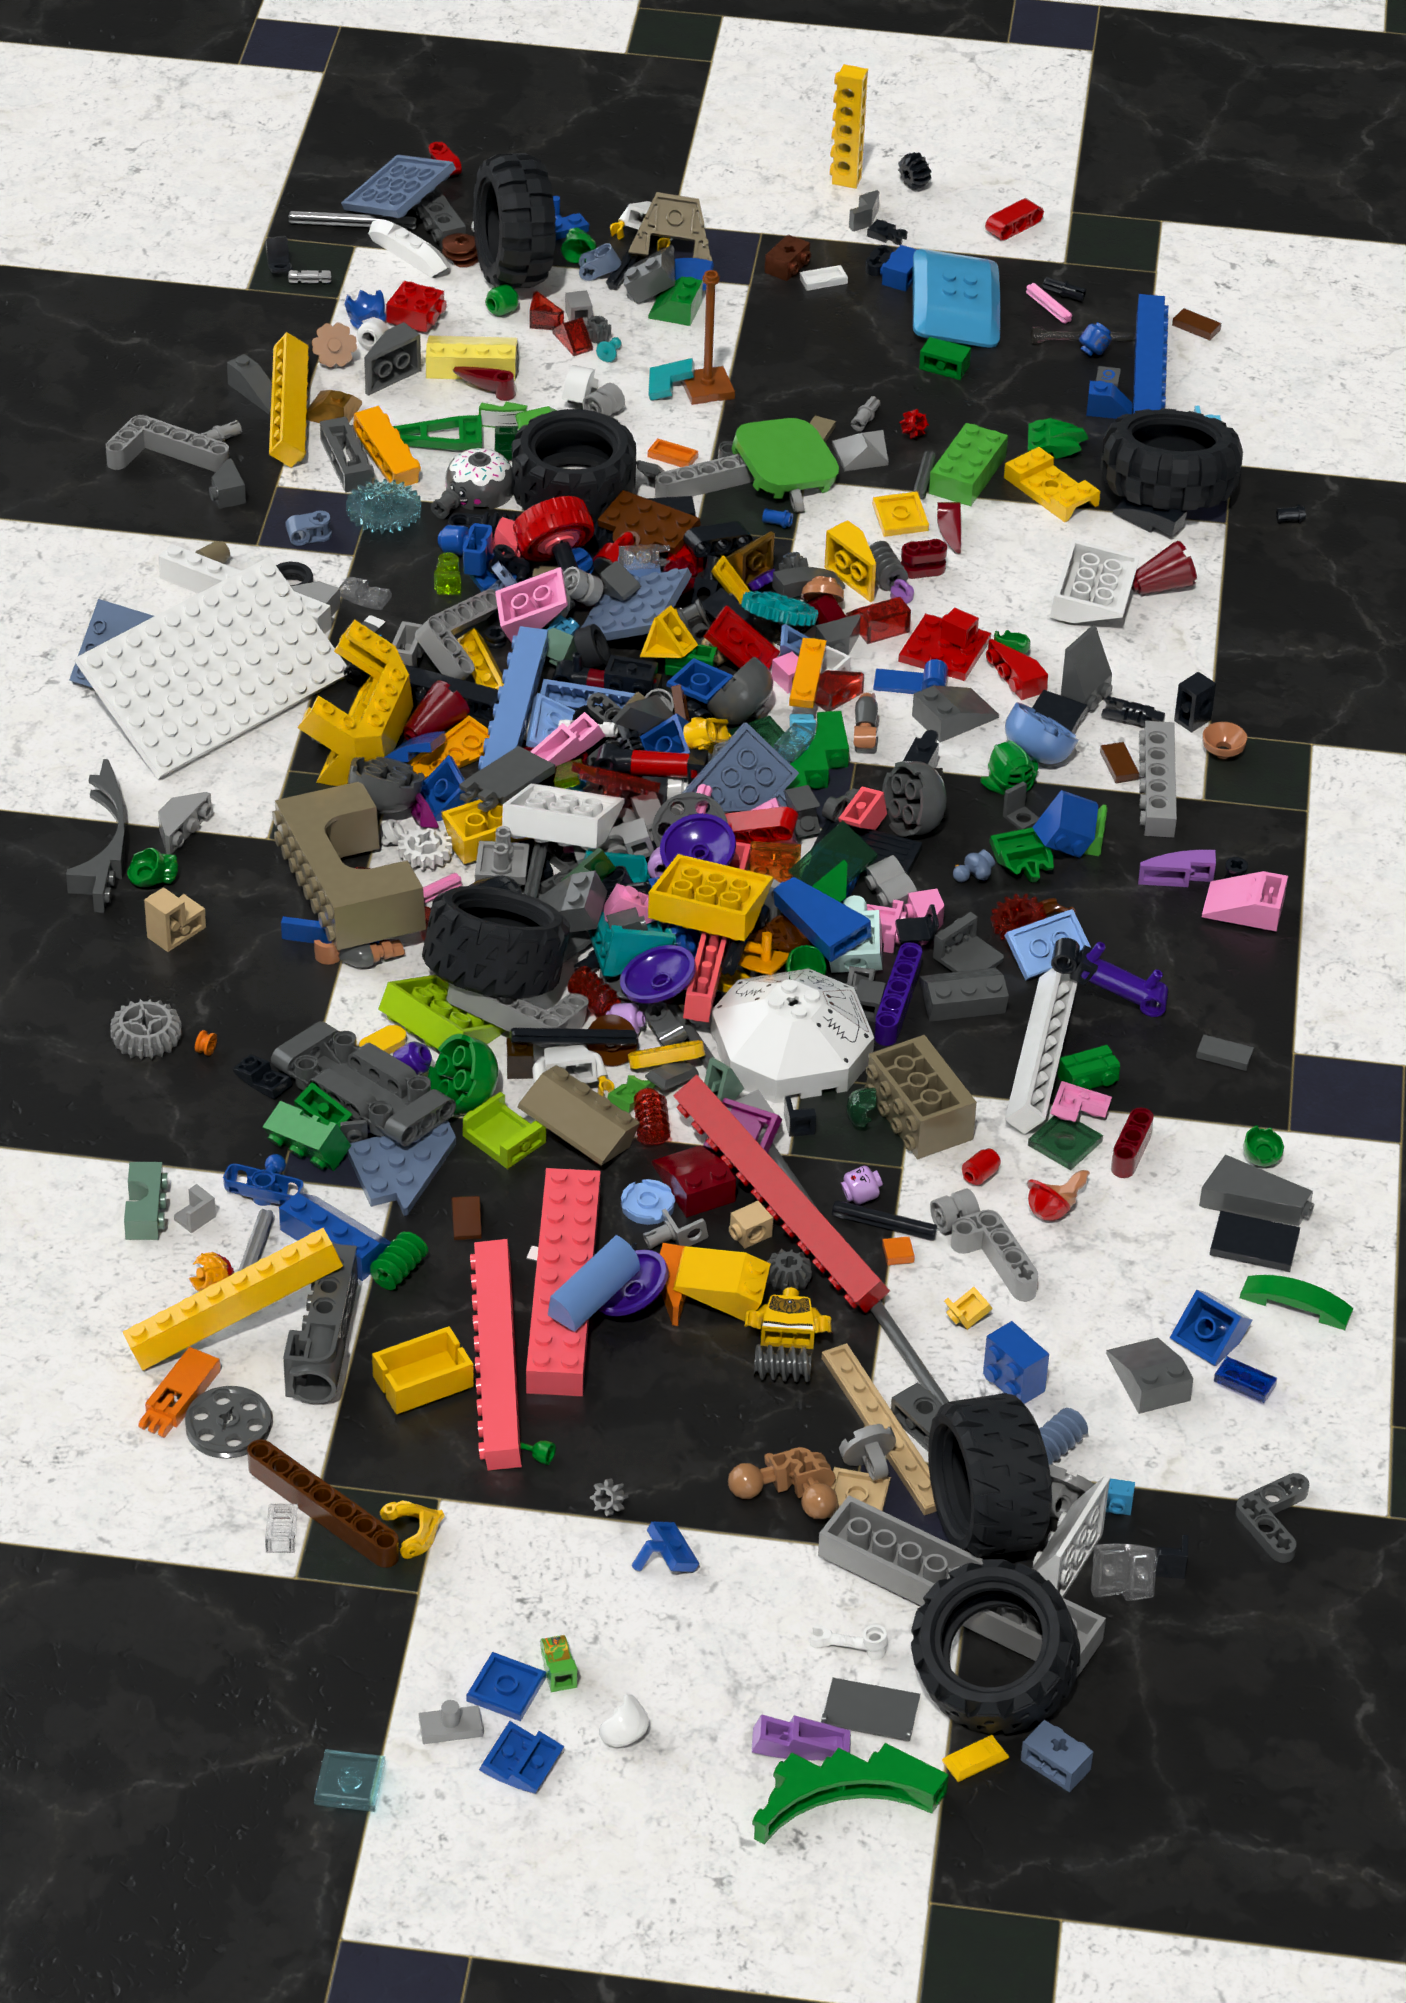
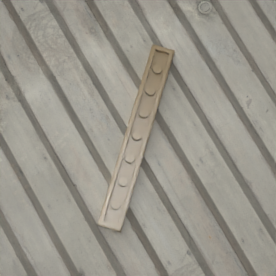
M846 1343L823 1351L822 1360L865 1426L883 1424L884 1429H887L888 1426L892 1428L896 1444L885 1455L924 1516L936 1512L928 1465L848 1344Z

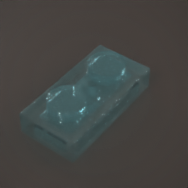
M793 723L774 744L773 748L785 760L794 762L811 744L816 733Z

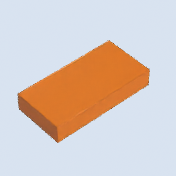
M657 438L649 448L647 457L675 466L685 467L693 465L698 458V450Z

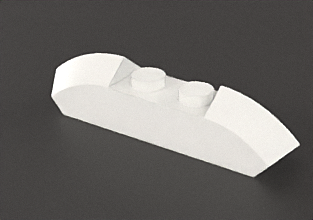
M381 219L372 222L368 234L373 242L426 275L433 277L451 267L438 249L402 226Z

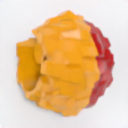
M214 1252L201 1253L193 1265L201 1264L203 1267H198L196 1270L197 1276L190 1277L189 1280L193 1287L200 1292L208 1286L234 1274V1269L231 1267L229 1260Z

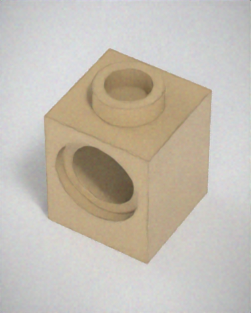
M759 1201L731 1213L730 1235L734 1240H738L744 1248L772 1237L773 1217Z

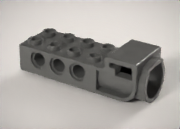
M333 1244L343 1267L311 1283L313 1295L308 1294L306 1311H309V1313L303 1316L302 1331L289 1330L284 1351L283 1364L286 1397L317 1404L330 1401L336 1394L358 1287L357 1246ZM295 1376L307 1379L305 1387L296 1384Z

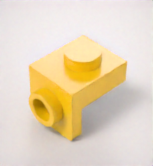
M972 1287L954 1303L949 1298L944 1300L949 1308L946 1314L956 1325L961 1322L967 1330L993 1309L975 1287Z

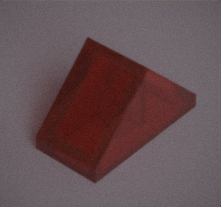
M535 291L533 292L529 310V328L555 331L564 330V311L541 293Z
M583 317L562 323L552 330L553 335L573 356L593 351V345Z

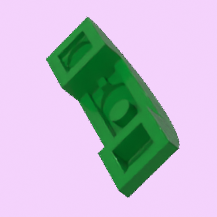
M1277 1275L1248 1276L1239 1297L1240 1299L1266 1306L1268 1300H1272L1320 1315L1319 1323L1341 1330H1346L1353 1313V1307L1333 1293L1305 1281Z

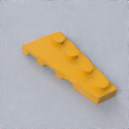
M469 715L445 734L446 741L434 751L421 752L407 764L413 766V772L417 774L423 773L425 776L424 780L448 755L452 756L458 769L479 760L480 756L485 755L483 746L485 738L490 736L488 735V728Z

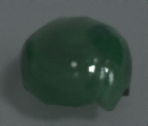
M876 1088L856 1089L847 1100L848 1117L857 1128H866L867 1123L872 1121L871 1118L867 1117L866 1113L876 1106Z

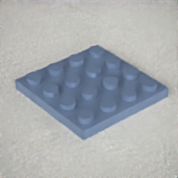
M396 155L341 204L344 210L401 218L414 205L419 204L424 196L433 192L439 183L448 179L456 168L454 163L450 161Z
M675 568L662 573L653 572L640 578L633 576L640 583L641 588L626 600L602 594L581 628L590 624H596L603 632L607 641L648 634L654 618L668 606L672 605L674 608L692 576L689 568Z

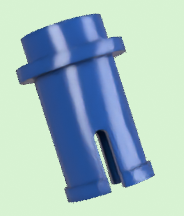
M765 508L762 522L781 525L782 528L791 527L793 513H789L788 510L782 512Z

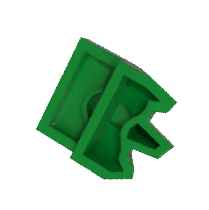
M1053 418L1036 420L1028 424V452L1040 447L1047 453L1052 452L1055 459L1081 451L1079 443L1089 439L1083 428H1078L1073 424Z
M1033 828L990 836L989 842L997 862L1013 874H1019L1022 871L1030 882H1037L1040 878L1039 868L1046 871L1053 870L1052 852L1049 847L1044 846Z

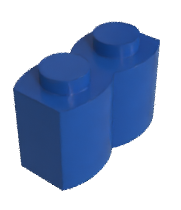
M474 523L469 528L468 539L463 543L464 574L481 576L486 572L487 561L493 554L492 526Z

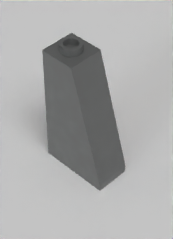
M1226 1154L1202 1186L1199 1203L1200 1207L1206 1209L1221 1210L1299 1226L1305 1217L1309 1218L1314 1209V1203L1311 1202L1312 1190Z

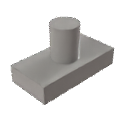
M447 1700L443 1702L441 1710L419 1713V1725L423 1744L483 1737L478 1705L459 1708L458 1702Z

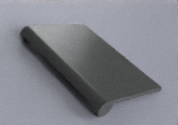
M832 1677L821 1723L847 1730L910 1741L920 1694Z

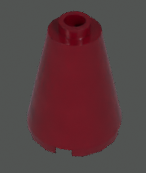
M1181 541L1173 542L1136 570L1131 589L1141 595L1196 584V569L1191 556L1186 557L1183 551L1187 549Z
M436 681L404 726L405 739L408 741L416 736L431 732H446L468 717L467 714L470 712L467 702L457 690L454 693L448 689L450 684L447 682Z

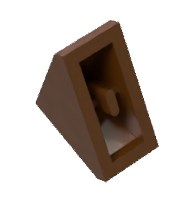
M480 1196L451 1197L454 1240L481 1239Z

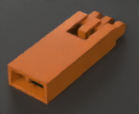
M189 1347L145 1402L146 1413L140 1419L138 1427L144 1430L148 1427V1431L154 1434L158 1431V1435L165 1438L173 1427L177 1428L185 1418L187 1409L192 1401L204 1393L219 1374L220 1359ZM178 1394H181L182 1396L175 1403L174 1395L178 1396Z

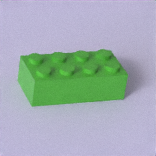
M966 423L931 470L929 494L954 502H961V504L971 507L1006 458L1008 435L982 428L975 424Z

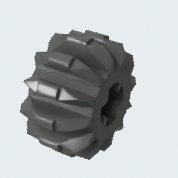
M793 1248L790 1252H785L781 1249L779 1254L772 1253L770 1260H767L771 1264L767 1284L772 1285L774 1291L784 1290L789 1287L805 1290L807 1283L810 1282L812 1277L810 1259L805 1258L803 1252L795 1253Z

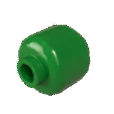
M501 285L488 291L485 303L487 309L494 315L503 316L516 310L519 297L511 286Z

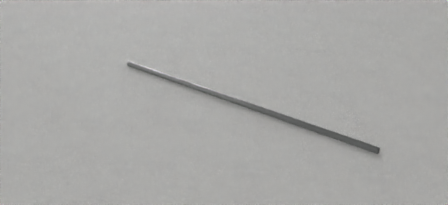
M666 1004L688 1034L689 1038L687 1041H703L689 1019L683 1018L684 1012L680 1006ZM703 1041L705 1055L699 1057V1059L707 1069L709 1059L714 1056ZM739 1094L734 1101L741 1098V1095ZM772 1142L768 1155L816 1207ZM879 1301L870 1310L921 1386L929 1390L942 1405L948 1403L949 1400L885 1306Z

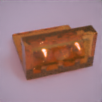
M751 841L749 871L767 874L780 883L786 882L792 877L799 879L801 844Z

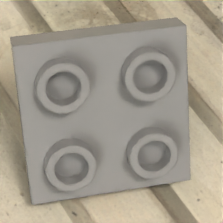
M506 826L498 827L496 829V842L479 841L475 881L489 876L504 875L513 878L518 884L525 885L530 843L511 842L510 828Z

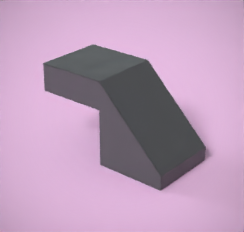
M878 190L859 195V207L850 209L849 228L853 232L870 227L873 224L879 210L880 192Z

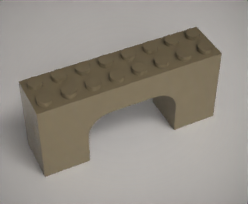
M355 782L275 800L276 810L272 811L274 824L277 826V831L274 832L276 845L281 846L282 855L285 860L288 859L291 872L296 873L299 887L303 886L305 898L310 900L313 913L318 914L320 926L322 928L325 927L328 941H333L337 950L426 930L423 886L408 860L371 869L351 868L340 860V858L380 849L377 808L362 783Z

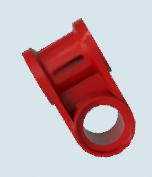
M433 142L429 145L431 159L454 163L456 170L449 177L461 174L462 166L459 158L453 154L445 143Z

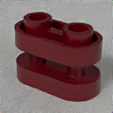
M940 539L917 542L911 541L902 546L901 564L907 571L909 579L940 576L945 573V558L947 556V544Z

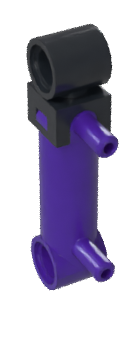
M1061 938L1056 941L1051 959V966L1056 972L1061 974L1070 973L1069 978L1078 983L1086 985L1089 981L1140 1006L1141 1011L1147 1016L1158 1017L1165 1012L1169 991L1168 987L1159 981L1163 977L1160 970H1154L1149 978L1144 980L1101 959L1100 955L1106 949L1105 944L1102 942H1097L1093 949L1084 945L1080 950V945L1074 939Z

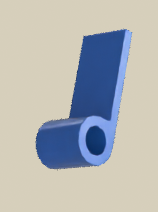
M932 659L925 664L924 673L876 668L873 690L914 694L933 685L946 686L948 666L942 660Z

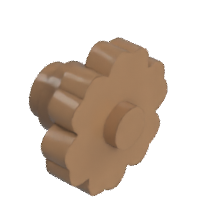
M340 322L335 323L334 326L326 323L317 329L318 337L312 340V351L314 354L319 355L320 363L328 367H333L335 364L344 366L352 360L351 352L357 350L356 337L349 335L350 328Z

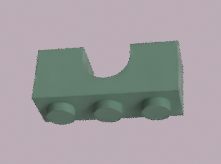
M129 1162V1200L139 1201H126L124 1214L125 1240H159V1229H164L165 1213L161 1212V1209H166V1193H163V1189H168V1173H163L162 1162Z

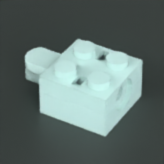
M855 895L849 896L844 900L843 904L866 916L871 921L872 936L834 961H829L831 973L849 972L850 966L883 970L879 910L867 911V904L864 898Z

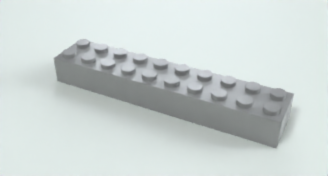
M848 1495L819 1533L818 1556L921 1606L925 1604L924 1596L938 1580L950 1578L948 1574L950 1571L967 1563L983 1565V1559L973 1556V1554L850 1495ZM1063 1598L1077 1629L1080 1643V1666L1077 1667L1078 1677L1103 1641L1106 1618ZM1010 1607L985 1609L971 1616L962 1625L1034 1661L1039 1656L1043 1638L1042 1626L1032 1616L1021 1610Z

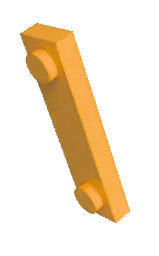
M816 638L802 639L789 698V706L813 709L827 640Z

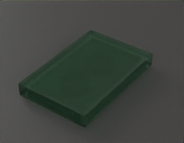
M841 821L791 867L788 873L791 877H796L806 884L813 886L840 862L845 860L848 863V885L878 857V854L844 821Z

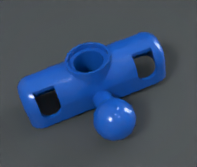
M272 1154L266 1159V1170L240 1164H231L223 1175V1185L226 1191L250 1197L255 1204L260 1206H267L272 1203L283 1205L293 1196L287 1194L289 1183H295L298 1186V1193L304 1194V1183L302 1180L281 1175L285 1170L286 1161L279 1154ZM238 1170H243L247 1173L246 1184L237 1182Z

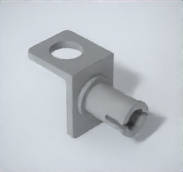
M666 1208L662 1210L664 1225L643 1233L644 1240L650 1250L668 1240L675 1241L677 1245L689 1247L708 1238L706 1222L703 1218L678 1229ZM700 1229L699 1234L695 1237H687L692 1230Z

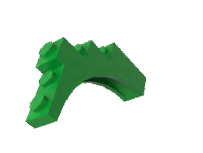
M841 711L817 712L815 737L808 749L798 759L790 763L799 774L785 790L809 785L810 789L828 788L829 768L848 767L849 745Z
M887 1743L882 1746L879 1752L874 1751L868 1762L838 1747L832 1757L827 1756L821 1767L791 1752L784 1762L780 1761L773 1773V1777L776 1778L775 1788L769 1796L768 1804L764 1809L760 1808L753 1818L754 1840L765 1844L779 1828L796 1816L817 1806L840 1800L861 1798L890 1800L908 1804L932 1814L947 1794L949 1774Z

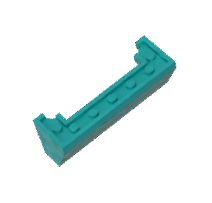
M586 850L584 860L594 851ZM604 852L614 866H624L634 883L646 882L650 879L651 876L647 869L648 865L645 856ZM603 909L597 929L588 930L603 976L622 974L627 964L646 950L658 946L675 945V934L672 933L670 928H666L663 932L658 920L646 924L647 931L623 929L622 926L612 925L610 929L608 922L605 921Z

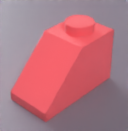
M862 786L838 818L839 822L859 828L876 830L887 815L884 792Z

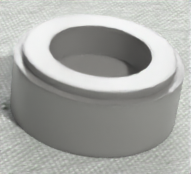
M791 490L789 496L793 511L795 513L804 511V502L800 490Z

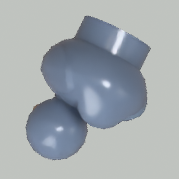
M984 849L979 853H970L965 857V865H955L953 877L958 882H965L969 879L971 873L977 879L985 881L991 875V868L996 865L995 860Z

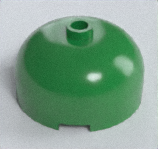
M455 1034L447 1038L438 1048L441 1053L435 1067L430 1066L428 1078L431 1081V1090L437 1089L456 1102V1109L453 1115L465 1116L469 1111H473L493 1096L498 1082V1063L491 1048L479 1039L464 1034Z

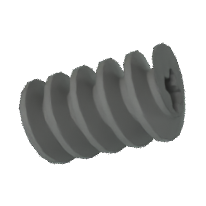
M877 541L869 546L876 561V579L883 589L891 591V587L896 579H902L907 582L908 573L889 543Z
M757 1344L755 1349L754 1376L758 1372L760 1379L764 1380L767 1372H769L772 1381H775L778 1374L781 1373L783 1381H787L789 1375L792 1374L794 1382H798L801 1374H803L805 1382L809 1383L812 1352L808 1355L806 1347H802L799 1355H797L795 1347L791 1346L788 1354H785L784 1347L779 1346L777 1353H774L772 1345H768L765 1353H763L761 1345Z

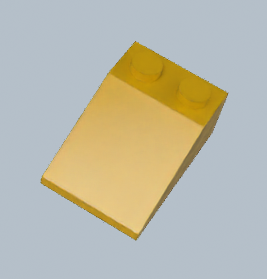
M847 520L826 531L824 568L835 572L845 584L869 602L874 601L876 561L863 531Z
M685 1246L682 1251L673 1290L745 1321L746 1312L749 1310L757 1311L762 1303L771 1264L745 1252Z

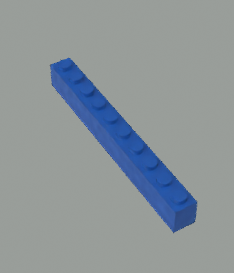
M1139 294L1133 414L1135 411L1144 409H1165L1169 305H1165V296Z

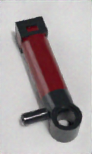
M574 652L572 661L561 660L557 663L551 680L604 688L605 670L582 667V654ZM656 674L652 690L662 689V674Z

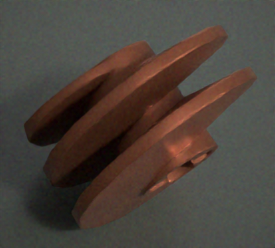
M456 233L448 235L443 239L442 254L452 260L456 266L469 267L478 262L474 236Z

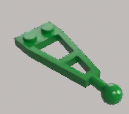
M481 415L455 416L393 426L394 429L396 428L399 431L403 443L412 447L459 451L482 448ZM459 427V439L428 437V432Z

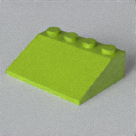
M437 975L388 982L378 1010L387 1015L389 1020L401 1024L408 1033L419 1036L426 1045L437 1049L447 1038L455 1034H464L488 1044L507 1031L450 1004L446 998L449 983Z

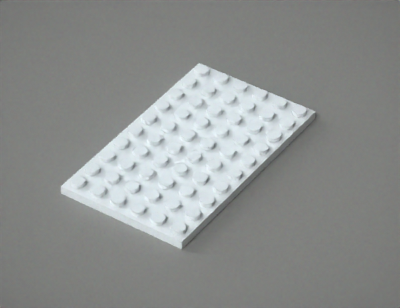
M270 557L79 655L75 659L77 666L158 780L345 678L344 669L347 667L340 655L334 652L335 648Z

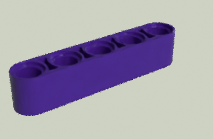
M904 943L899 948L876 1015L874 1039L880 1045H893L896 1043L921 972L922 948L916 943Z

